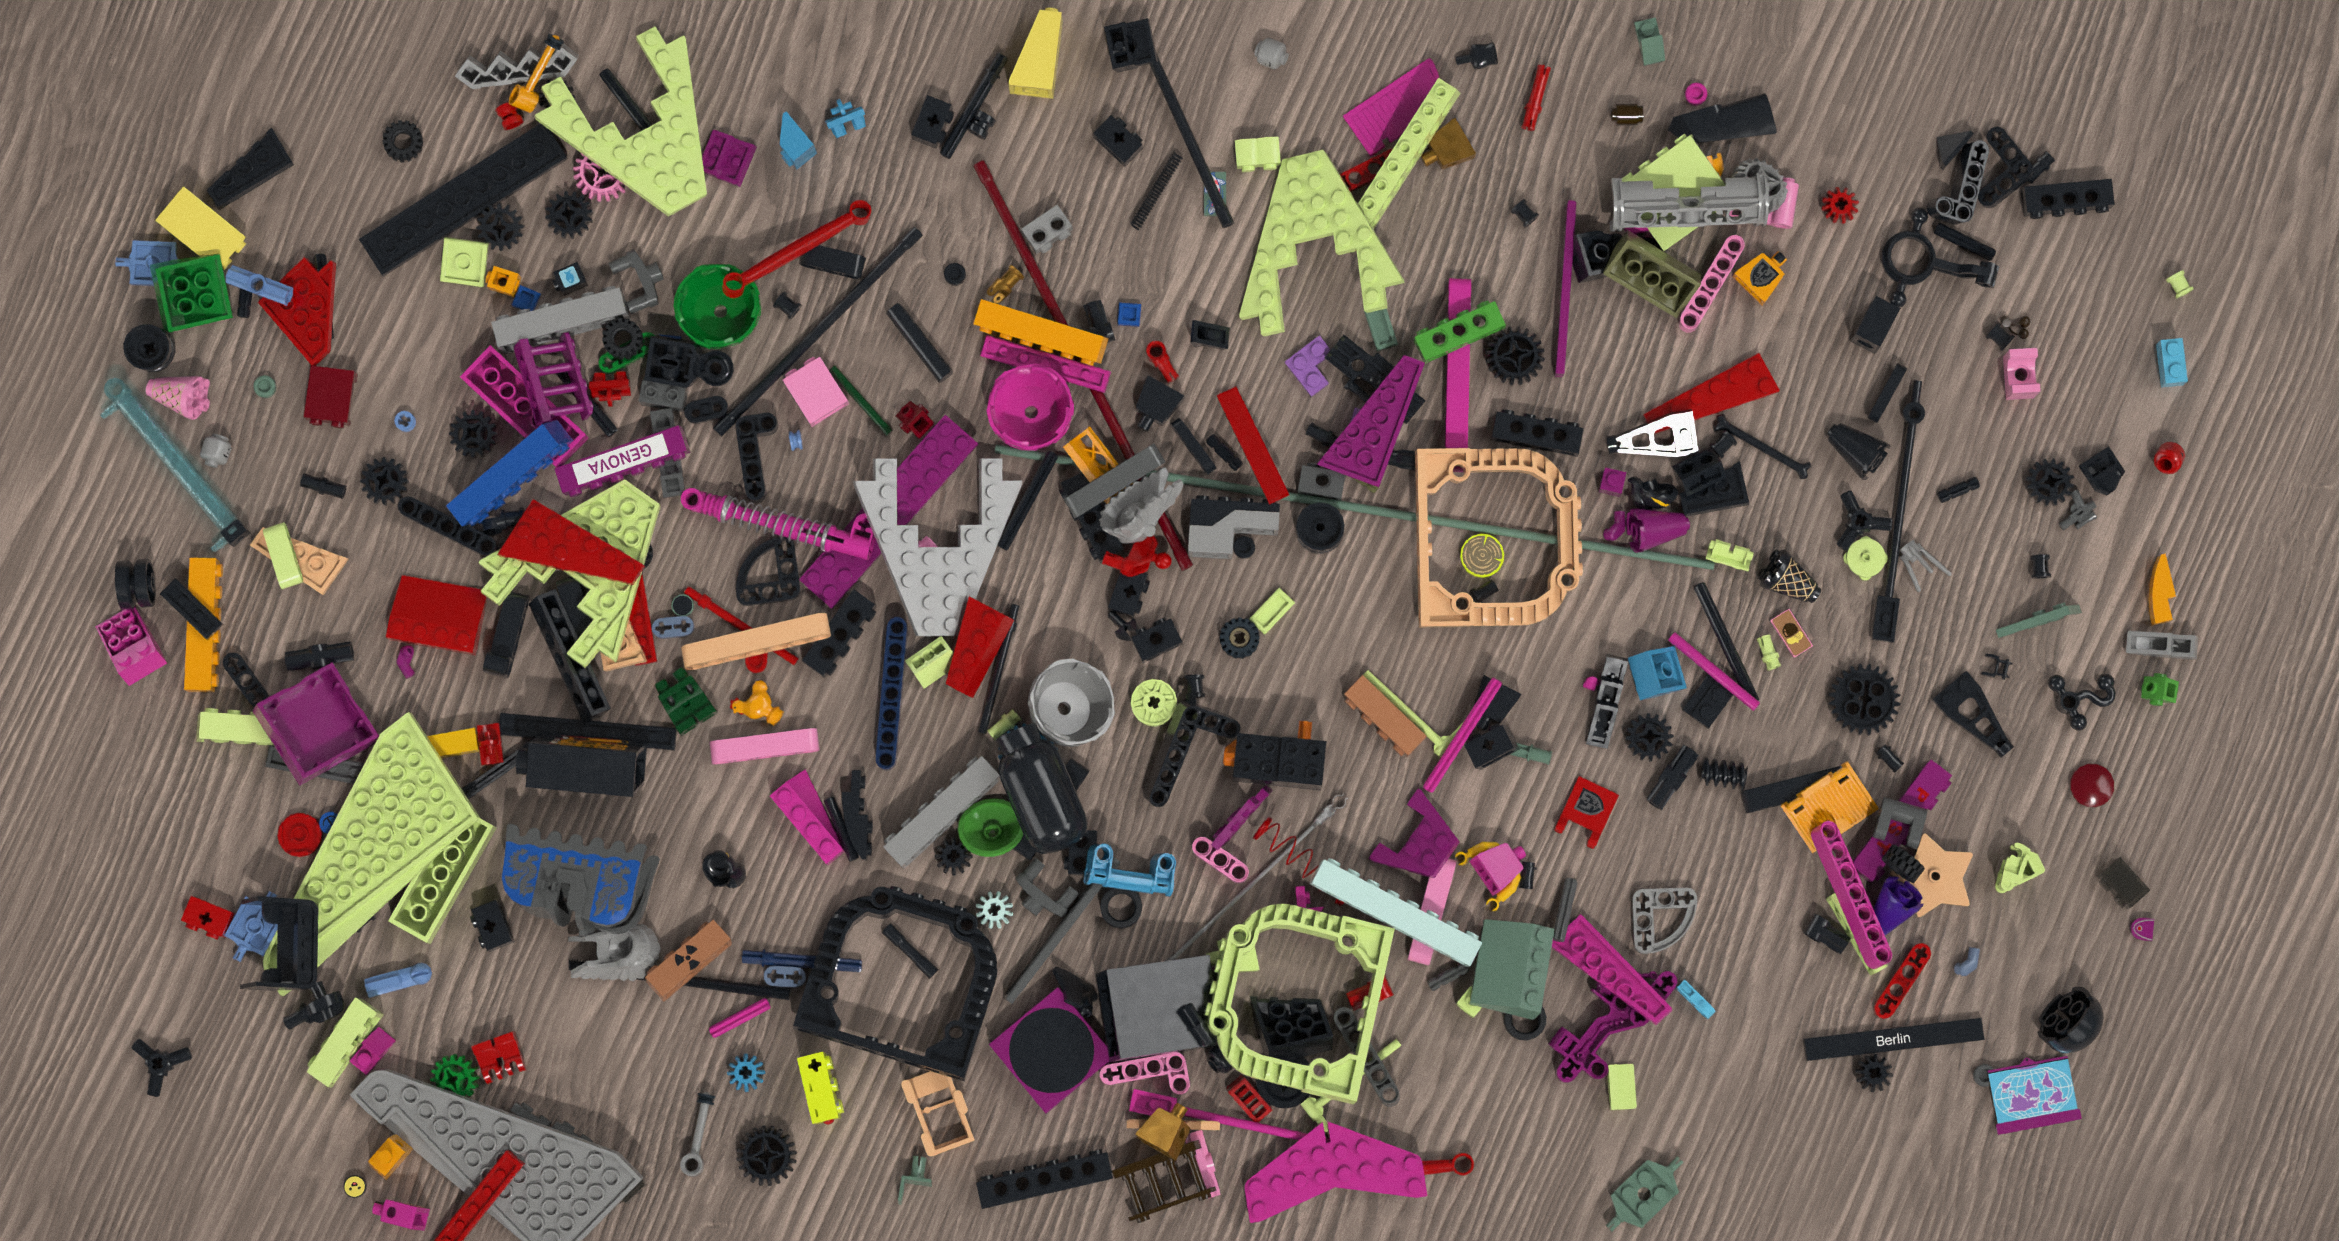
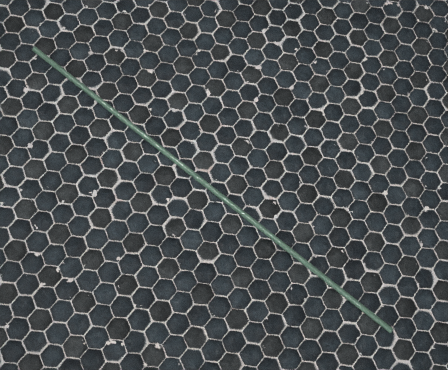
M996 445L995 453L1040 461H1043L1046 452L1024 451L1003 445ZM1058 455L1056 463L1077 466L1070 456ZM1098 461L1099 464L1106 465V462ZM1152 470L1151 472L1147 473L1146 476L1149 477L1150 473L1157 471ZM1169 473L1167 478L1169 482L1181 479L1183 484L1265 497L1261 487ZM1288 492L1289 496L1281 499L1304 504L1327 503L1341 510L1416 522L1415 512ZM1428 515V520H1431L1433 525L1558 545L1556 535ZM1578 539V541H1582V549L1714 570L1715 562L1710 560L1648 550L1635 553L1630 547Z

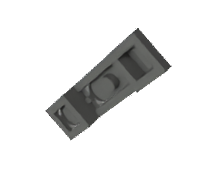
M672 408L650 411L654 434L675 427ZM671 459L666 461L664 466L659 467L663 498L681 496L685 491L681 460L674 462Z

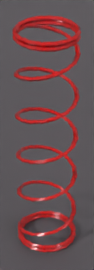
M1268 817L1256 831L1253 839L1257 840L1267 830L1278 825V830L1269 852L1275 851L1289 839L1295 838L1293 847L1286 860V865H1290L1301 855L1311 851V856L1302 875V878H1306L1318 868V866L1305 875L1313 856V849L1303 851L1288 863L1296 845V836L1287 838L1272 850L1280 830V824L1275 823L1269 826L1273 818ZM1337 898L1335 900V904H1337L1338 906L1344 904V902L1338 900Z

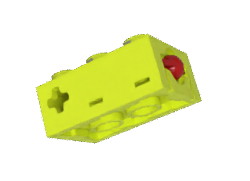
M819 1052L797 1058L812 1124L824 1123L829 1125L834 1120L841 1119L840 1113H844L842 1100H837L836 1091H839L837 1079L835 1077L832 1078L830 1070L834 1069L831 1056H827L825 1052ZM815 1060L821 1063L818 1071L811 1068V1066L815 1065Z

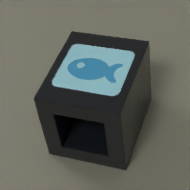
M578 262L553 272L555 279H552L555 289L557 292L561 290L564 296L588 286Z

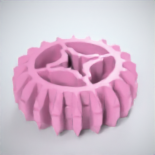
M582 153L581 155L584 159H576V162L581 166L573 167V170L578 173L573 177L574 180L579 181L576 186L583 188L582 194L586 195L589 193V199L593 200L597 195V201L601 202L603 196H605L606 201L609 202L610 195L613 194L614 198L618 199L617 191L623 194L626 192L622 187L624 184L608 173L605 176L603 174V177H601L598 171L602 168ZM587 169L595 174L593 186L586 180ZM605 182H614L612 186L600 189Z

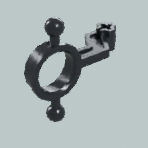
M1924 208L1913 210L1911 214L1912 221L1914 222L1912 231H1903L1893 235L1886 242L1882 250L1881 263L1884 271L1893 281L1898 283L1896 291L1890 295L1889 301L1899 308L1903 307L1907 301L1904 294L1906 285H1915L1923 282L1931 275L1933 270L1963 279L1976 278L1975 284L1985 288H1994L1999 271V266L1992 262L1981 261L1980 265L1956 264L1936 258L1932 243L1926 236L1920 234L1922 224L1928 220V213ZM1914 239L1924 246L1928 255V263L1923 272L1914 276L1905 275L1894 267L1891 252L1898 241Z

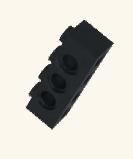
M2112 179L2025 186L2021 190L2024 217L2030 216V219L2043 218V215L2052 214V217L2065 216V213L2074 212V215L2087 214V211L2096 210V213H2106L2115 205ZM2091 193L2095 197V202H2088L2085 199V194ZM2063 196H2071L2073 204H2066L2063 201ZM2041 198H2049L2051 206H2044L2041 203Z
M1502 409L1501 412L1497 411L1491 441L1578 457L1584 428L1579 427L1580 424L1575 422L1561 424L1554 418L1540 420L1536 419L1535 415L1524 413L1523 416L1514 415V411ZM1512 423H1519L1522 426V431L1514 433L1511 431L1510 425ZM1540 427L1543 429L1544 435L1542 437H1535L1532 434V429ZM1556 431H1561L1565 434V440L1557 441L1553 434Z
M1081 472L1061 482L1062 489L1059 492L1062 498L1065 499L1090 482ZM1101 503L1077 518H1074L1069 510L1073 520H1079L1082 526L1079 529L1084 541L1089 540L1092 546L1089 548V551L1094 561L1098 559L1101 564L1106 551L1116 555L1124 552V548L1118 538L1103 531L1100 526L1099 519L1102 518L1100 512L1104 510ZM1088 513H1093L1097 517L1096 521L1092 524L1084 521V517ZM1097 533H1104L1107 539L1103 543H1097L1094 540V536Z
M853 589L829 622L831 636L815 641L802 659V662L823 678L827 674L831 676L838 667L835 663L840 657L844 658L851 649L849 647L853 639L857 640L863 633L864 629H862V626L866 621L871 622L876 615V605ZM851 612H858L860 614V619L855 623L848 621V616ZM840 629L847 632L846 638L842 641L835 639V633ZM830 647L834 650L833 656L828 659L822 657V651Z

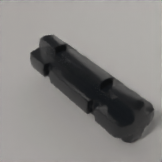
M240 289L238 304L240 307H238L237 316L249 318L252 293Z
M1212 434L1206 440V443L1211 448H1214V451L1226 463L1228 462L1234 471H1237L1242 466V461L1235 457V454L1223 442H1220V439L1215 434Z
M1972 477L1967 482L1963 481L1948 487V490L1943 489L1937 493L1938 499L1941 503L1949 501L1950 498L1954 499L1968 493L1969 490L1978 489L1980 483L1977 477Z

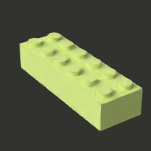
M479 819L461 833L411 880L388 921L424 942L431 944L497 827Z

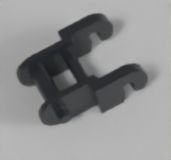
M1985 653V657L1995 659L1996 666L1993 674L1981 672V675H1986L1990 678L1999 676L2002 677V680L2009 678L2010 676L2007 675L2008 667L2013 663L2009 662V659H2006V661L2000 660V656ZM1999 663L2004 664L2002 674L1997 673Z

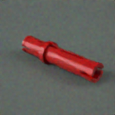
M1545 65L1537 66L1529 102L1525 104L1524 108L1526 113L1521 126L1522 129L1528 127V131H1535L1538 114L1542 111L1541 103L1551 68L1548 66L1546 69Z

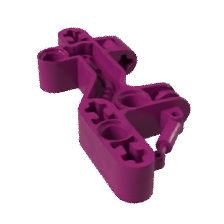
M1655 971L1644 974L1638 972L1642 978L1654 980L1650 985L1653 989L1655 985L1657 988H1660L1663 984L1662 977L1671 978L1669 981L1672 984L1671 987L1667 985L1662 990V992H1665L1664 996L1659 990L1654 989L1664 1000L1668 998L1677 985V977L1672 972L1665 971L1659 975ZM1597 982L1595 984L1597 987L1595 989L1591 988L1590 992L1608 1006L1609 1012L1606 1016L1596 1018L1580 1039L1561 1026L1548 1042L1551 1048L1564 1057L1556 1069V1078L1562 1083H1568L1573 1081L1581 1070L1593 1079L1604 1078L1608 1073V1065L1595 1052L1609 1035L1644 1026L1649 1020L1642 1015L1644 1021L1636 1022L1634 1020L1636 1018L1634 1012H1639L1628 1004L1624 1009L1618 1008L1615 1004L1618 997L1614 995L1611 1001L1607 1000L1605 997L1607 995L1611 996L1612 992ZM1566 1036V1038H1565V1040L1562 1042V1044H1561L1560 1046H1558V1045L1560 1044V1042L1563 1040V1038ZM1570 1059L1579 1068L1576 1069L1574 1066L1569 1072L1571 1077L1563 1078L1561 1068H1568L1571 1063L1567 1062V1060ZM1594 1063H1600L1603 1066V1073L1600 1076L1592 1072Z

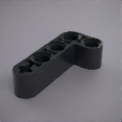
M1977 140L1963 147L1950 198L1945 196L1930 200L1927 204V213L1932 218L1953 225L1969 222L1972 219L1989 154V147L1986 142ZM1968 168H1971L1973 172L1972 177L1968 174ZM1963 188L1967 191V197L1963 195ZM1938 203L1942 205V212L1938 209ZM1958 209L1962 212V218H1959L1957 214Z
M771 413L743 416L735 424L745 493L753 503H761L767 496L758 437L769 436L777 432L779 424L776 417ZM764 420H773V426L770 429H764L762 427ZM745 422L752 424L751 430L747 433L740 430L741 425ZM747 444L755 445V450L751 454L744 453V447ZM752 465L759 468L758 473L754 476L747 474V469ZM752 482H756L757 488L762 491L758 493V497L751 493L754 492Z
M511 591L503 601L491 651L487 652L483 664V671L486 674L509 678L529 605V595Z

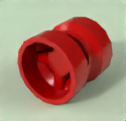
M509 102L495 109L498 117L502 119L501 124L504 130L514 129L524 122L522 116L517 112L518 108L510 105Z

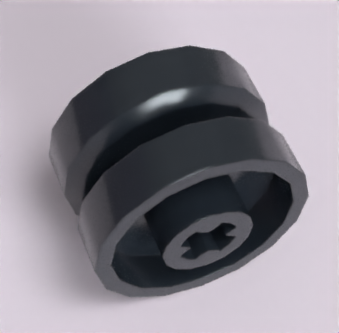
M1321 502L1310 504L1302 510L1297 519L1296 535L1298 542L1304 549L1314 554H1325L1333 551L1343 539L1345 528L1343 516L1337 508L1330 504ZM1319 524L1320 527H1325V529L1318 531L1316 527Z
M137 559L134 566L129 560L117 561L115 566V589L120 609H133L136 603L142 608L155 605V575L150 559Z

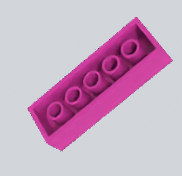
M490 345L460 378L520 435L526 438L537 427L521 373ZM546 398L547 406L550 408H556V406L548 398ZM566 415L552 417L551 419L552 421L558 420L573 439V442L568 445L570 449L561 456L557 455L552 459L554 461L552 464L556 468L563 466L589 439Z

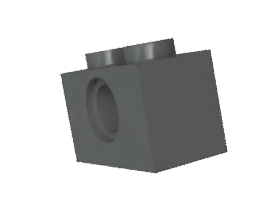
M642 380L639 403L641 406L659 409L672 408L673 411L684 412L688 390L683 387Z
M1307 463V466L1302 465L1298 494L1341 500L1345 475L1330 469L1320 468L1315 463ZM1325 476L1328 479V484L1326 486H1319L1316 483V478Z

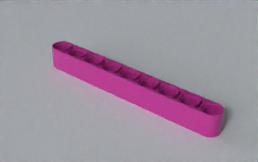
M1449 278L1448 319L1451 321L1456 319V315L1468 309L1471 312V279ZM1455 326L1453 333L1461 336L1465 333V330L1461 326ZM1470 344L1447 354L1445 448H1468ZM1454 466L1453 472H1464L1460 466Z

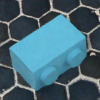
M2183 338L2160 340L2156 344L2161 388L2183 386L2188 382Z

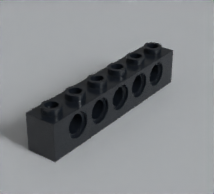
M556 589L536 596L529 603V607L582 722L586 723L603 716L611 708L591 664L589 663L584 668L567 655V652L578 640V636Z
M1102 1149L1090 1151V1156L1081 1158L1080 1154L1067 1157L1068 1161L1059 1163V1160L1056 1159L1045 1162L1046 1166L1037 1168V1164L1023 1167L1024 1172L1015 1173V1169L1002 1172V1177L994 1178L993 1174L980 1177L981 1182H976L981 1208H990L1114 1179L1108 1152L1103 1153ZM1085 1162H1091L1095 1167L1094 1172L1090 1175H1085L1082 1172V1165ZM1063 1167L1072 1169L1073 1175L1069 1180H1063L1060 1177V1170ZM1042 1172H1047L1051 1176V1180L1047 1185H1042L1038 1181V1176ZM1020 1177H1025L1029 1181V1186L1025 1190H1020L1016 1186V1181ZM998 1182H1003L1007 1186V1191L1004 1195H998L994 1190Z

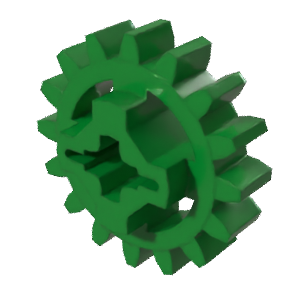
M452 1054L450 1058L447 1055L442 1058V1061L435 1063L438 1068L431 1070L435 1077L431 1078L430 1081L435 1082L437 1087L445 1090L449 1088L453 1093L467 1097V1095L472 1096L475 1094L472 1089L479 1087L475 1080L479 1079L480 1076L474 1074L478 1068L470 1066L473 1062L472 1060L465 1062V1055L457 1058V1054ZM457 1076L458 1080L453 1081L452 1077Z

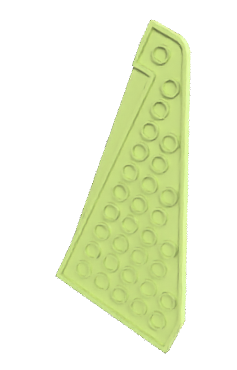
M410 712L406 713L379 735L294 899L312 900L318 907L317 968L461 833L481 819ZM277 931L265 952L263 959L264 970L277 968ZM278 990V993L281 996H285L291 990Z

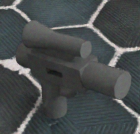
M2079 490L2071 492L2075 503L2070 508L2072 514L2058 523L2063 531L2075 522H2078L2075 525L2078 530L2088 522L2097 519L2096 514L2092 511L2097 507L2092 500L2084 504Z

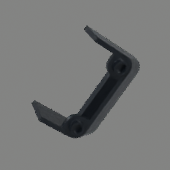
M262 896L243 899L241 904L262 906V917L267 923L278 924L277 968L264 970L261 974L260 982L240 984V989L278 991L304 990L314 987L317 982L318 907L316 903L307 899Z

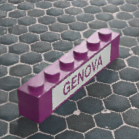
M678 425L554 469L562 493L566 496L575 497L581 495L582 490L588 488L596 490L603 487L602 483L611 481V483L619 482L624 479L623 476L632 474V476L642 474L645 472V468L651 466L653 469L662 467L668 460L673 459L675 462L685 459L686 454L691 452L683 428Z

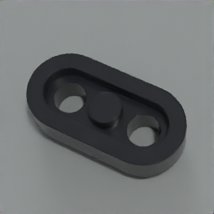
M712 396L687 404L684 415L690 423L700 424L724 417L728 412V404L723 397ZM716 404L721 405L720 411H714L713 408ZM694 410L700 411V415L698 417L692 416V412Z

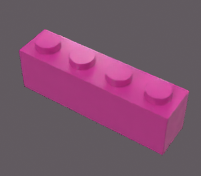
M806 769L785 782L770 795L772 800L827 865L831 864L845 852Z

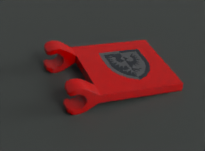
M1579 776L1554 831L1561 834L1568 820L1592 831L1586 845L1594 849L1619 795Z

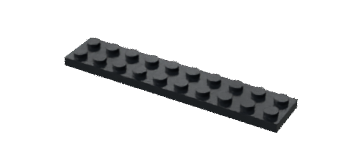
M540 123L367 233L359 241L384 277L483 214L482 211L484 209L489 210L490 205H497L568 158L550 130Z

